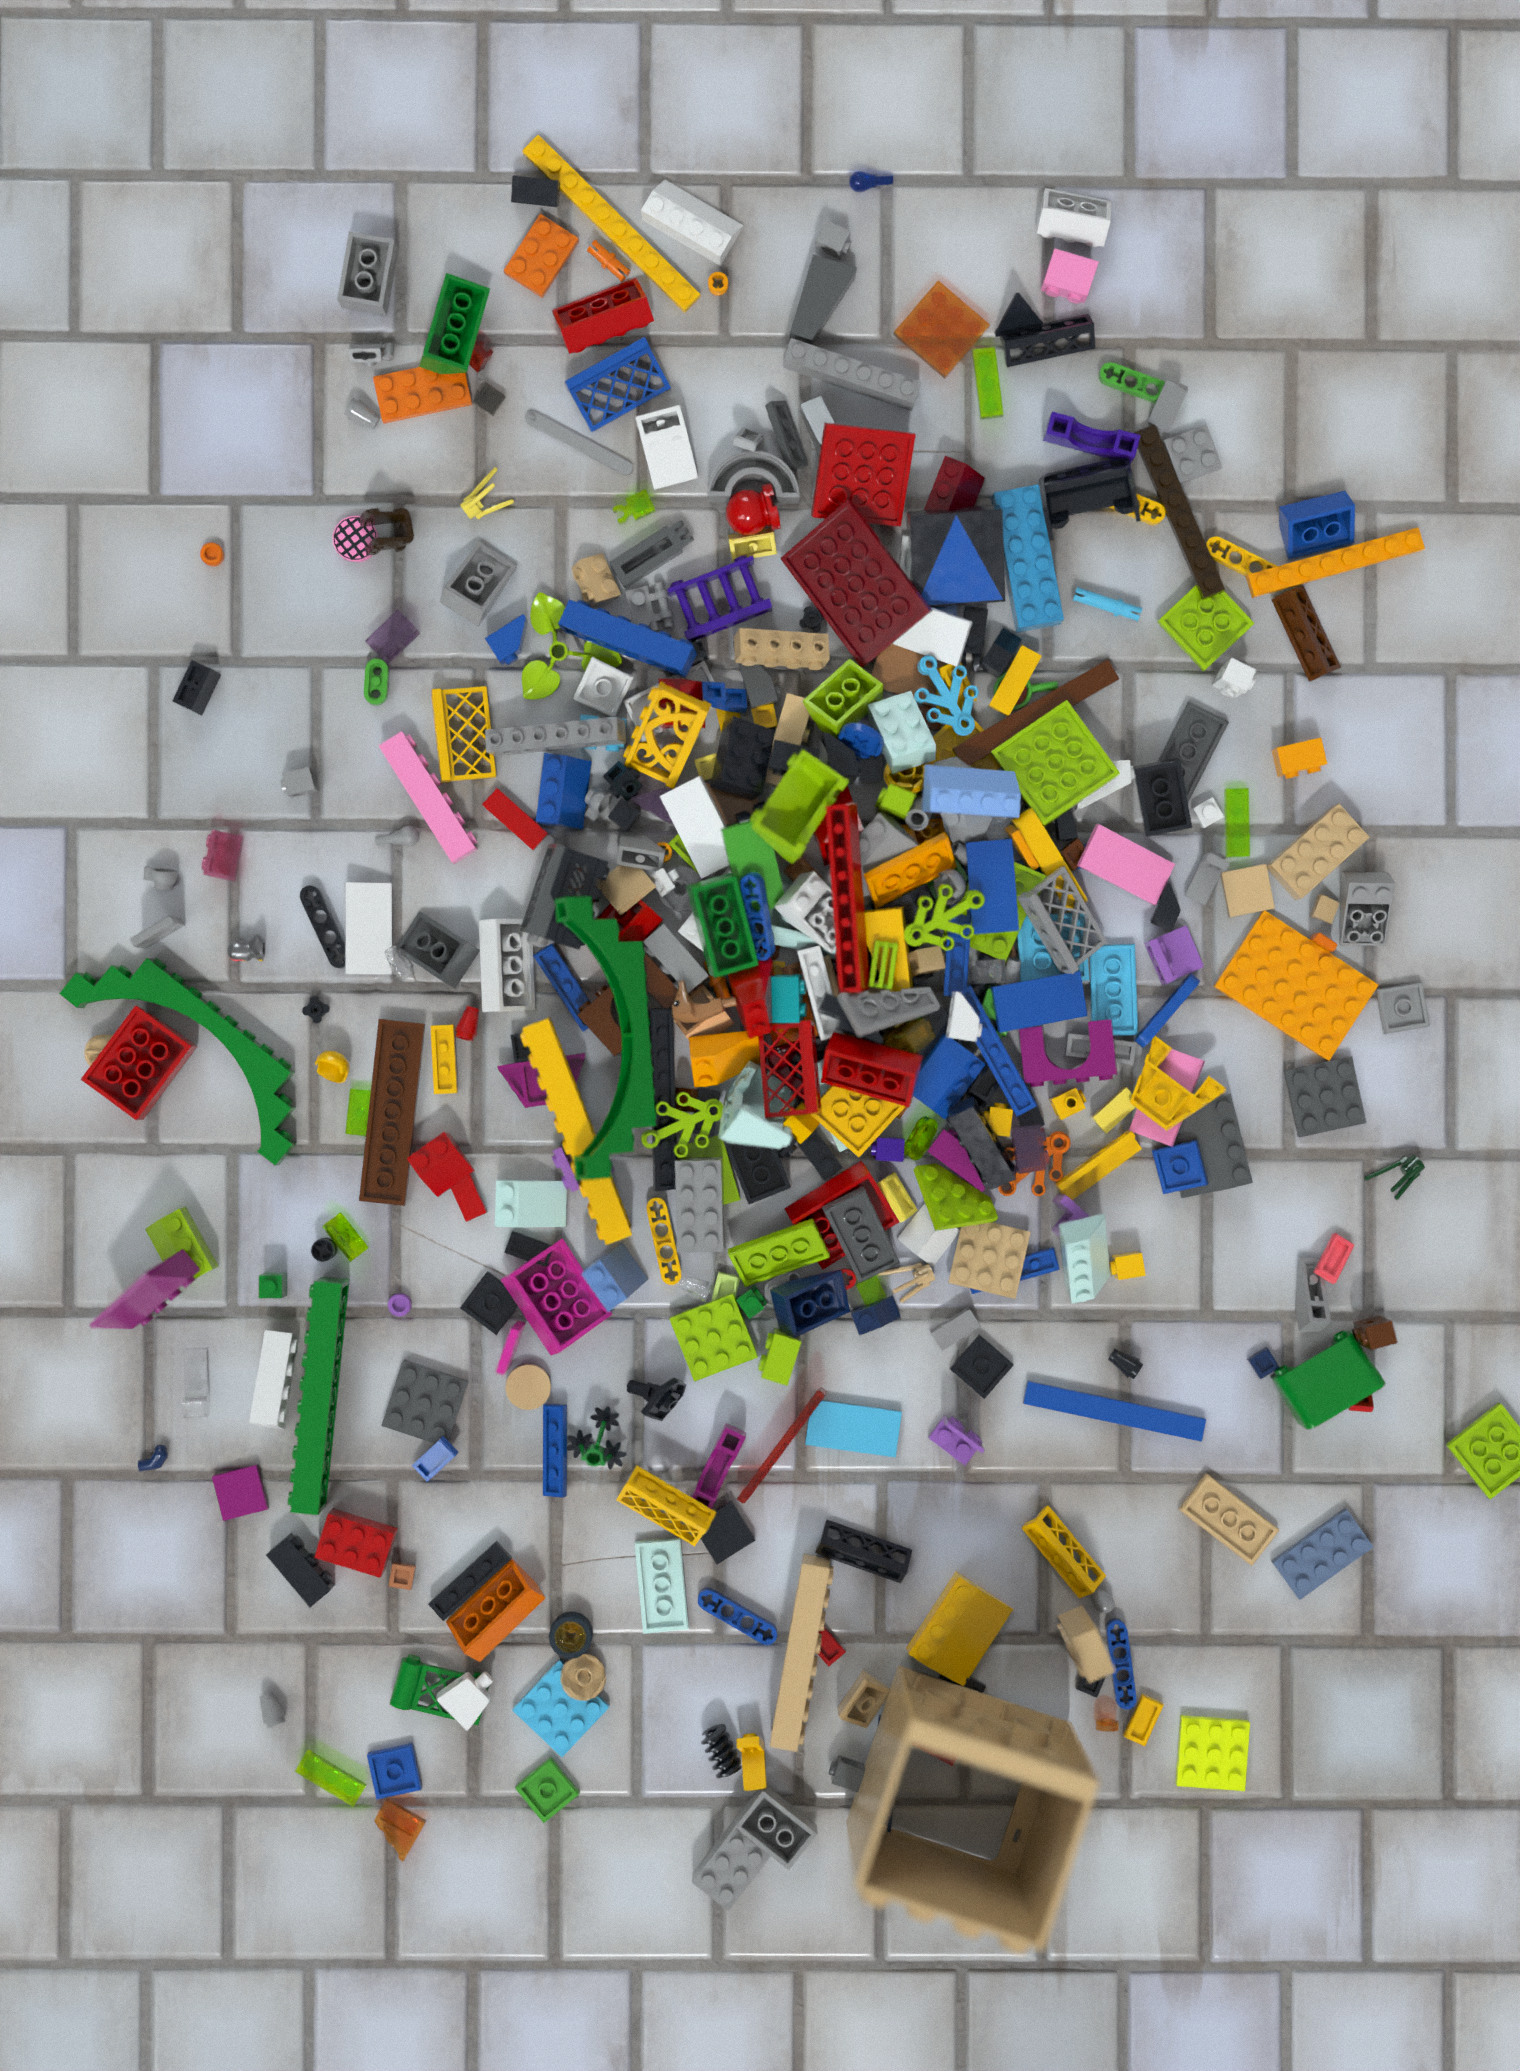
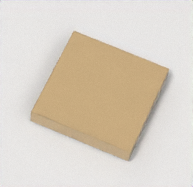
M1266 864L1222 872L1220 874L1229 918L1275 909Z
M619 865L608 874L605 881L601 880L599 889H602L604 896L617 912L622 915L651 892L656 885L642 869Z

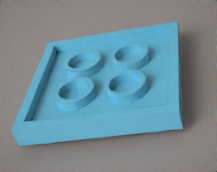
M1064 913L1063 923L1071 925L1073 913ZM1078 913L1076 926L1084 928L1085 917L1083 914ZM1050 914L1052 921L1057 922L1058 914ZM1026 916L1017 936L1018 958L1021 959L1020 982L1063 974L1059 972L1031 921ZM1062 926L1061 937L1063 940L1068 941L1070 928ZM1076 929L1074 942L1081 944L1083 931ZM1073 945L1072 956L1074 959L1080 955V946ZM1087 958L1078 966L1079 969L1077 970L1081 972L1082 981L1089 980Z
M560 1658L513 1707L512 1711L555 1752L563 1757L606 1712L610 1705L599 1694L587 1701H577L569 1697L564 1692L560 1682V1672L565 1663Z

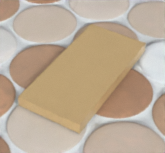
M1207 1473L1179 1507L1181 1512L1251 1566H1253L1279 1532L1276 1526Z

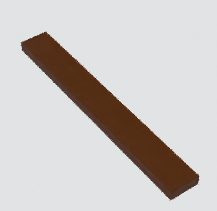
M1106 660L959 744L952 751L961 761L972 765L991 754L992 750L1067 700L1073 707L1119 680V677L1109 660Z

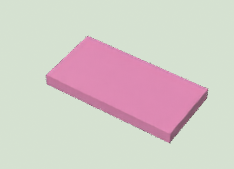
M1096 824L1077 866L1152 905H1156L1175 864L1104 826Z
M1172 1049L1158 1068L1193 1094L1205 1061ZM1137 1109L1129 1131L1173 1147L1182 1121L1166 1131Z

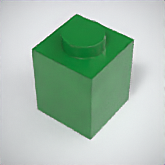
M263 1273L259 1275V1298H283L287 1296V1273Z

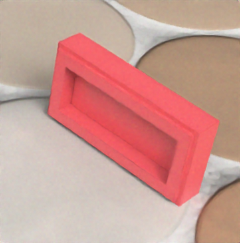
M1337 1233L1332 1234L1313 1273L1329 1283L1335 1284L1355 1245Z

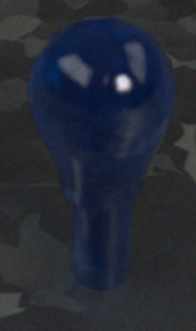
M857 171L851 175L849 184L855 192H864L878 185H893V175L876 176L875 174Z

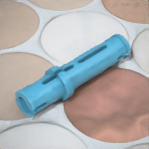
M1078 586L1075 593L1084 595V597L1074 595L1073 601L1114 613L1113 616L1116 617L1121 615L1138 622L1140 615L1131 613V611L1141 613L1143 607L1125 603L1120 598L1115 600L1079 588Z

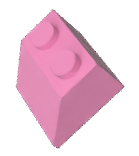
M1054 248L1041 291H1044L1051 297H1065L1072 303H1084L1099 261Z

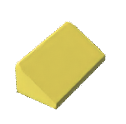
M771 527L764 528L755 535L743 536L739 533L728 535L732 562L742 555H747V557L753 555V558L777 554L774 531L771 530Z
M1123 1087L1091 1116L1092 1120L1105 1134L1135 1108L1130 1103L1132 1097L1130 1090L1127 1087Z

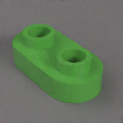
M372 659L365 667L364 697L370 704L377 706L383 704L388 697L389 667L381 659ZM376 668L382 669L380 675L374 674ZM376 690L380 691L378 698L373 697V692Z

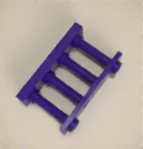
M742 555L734 559L732 564L685 582L678 580L670 584L671 587L667 588L669 597L677 595L688 623L687 630L684 631L686 640L691 642L698 638L702 639L772 611L770 599L764 600L763 597H760L750 572L749 566L754 565L753 555L750 557ZM739 570L752 599L751 605L745 608L739 606L727 576ZM718 578L731 608L729 610L730 614L724 616L717 613L706 584ZM698 587L710 617L708 618L709 622L701 625L696 621L685 591Z

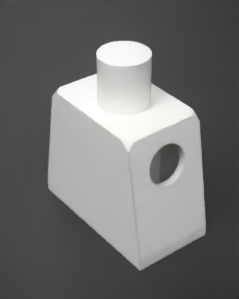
M486 1671L477 1679L467 1672L437 1693V1701L468 1731L489 1703L490 1693L486 1688L494 1680Z

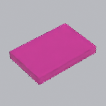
M518 1320L510 1329L496 1368V1373L504 1375L510 1368L526 1322Z

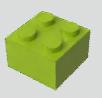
M774 1328L773 1333L768 1332L765 1341L767 1353L766 1355H761L758 1364L761 1378L788 1386L801 1345L800 1336L792 1338L780 1332L777 1328Z

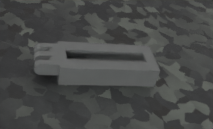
M682 520L669 528L665 526L609 562L625 589L682 554V548L694 541L692 536L683 540L682 537L689 533L687 528L678 532V529L684 526ZM666 539L667 542L659 546L662 552L656 554L652 546Z

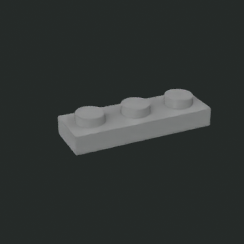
M1067 1033L1064 1056L1087 1059L1090 1053V1037ZM1114 1040L1116 1062L1134 1065L1136 1042Z

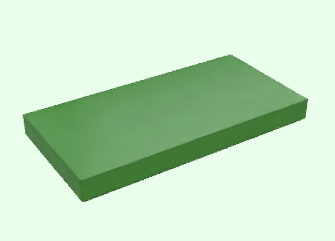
M749 820L721 828L730 871L737 878L741 897L740 884L742 878L750 872H757L764 880L769 910L775 908L774 905L783 896L784 890L774 849L751 828L753 823ZM751 880L748 881L749 884H753V887L756 886V883H752ZM752 900L751 905L753 909L760 911L761 906L759 902Z

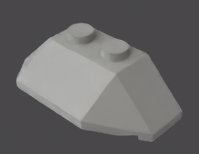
M957 756L934 762L935 766L972 768ZM941 813L945 832L951 842H959L964 845L968 842L982 841L993 820V817Z

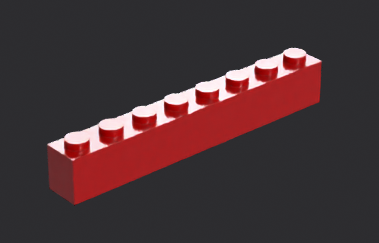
M857 804L826 806L839 993L863 992L869 990L870 987Z

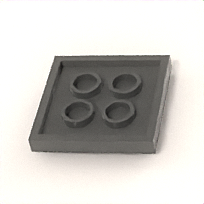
M1352 1056L1283 1070L1298 1137L1366 1123Z
M403 1360L381 1426L431 1443H436L442 1436L449 1441L469 1381Z

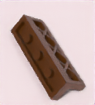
M1303 585L1290 589L1271 599L1309 682L1341 668Z

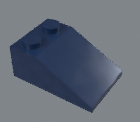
M841 1270L788 1281L770 1290L779 1331L792 1338H796L850 1312Z

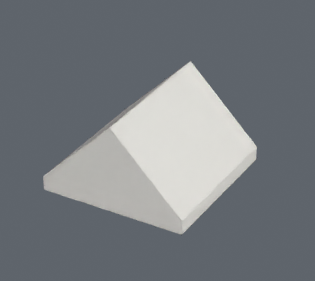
M924 1203L897 1239L933 1267L960 1233V1230L952 1228L935 1231L927 1206Z

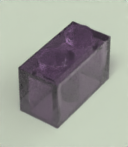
M1038 1123L1011 1127L1017 1173L1047 1170L1046 1164H1049V1154L1043 1148V1141H1046L1044 1127L1040 1128Z

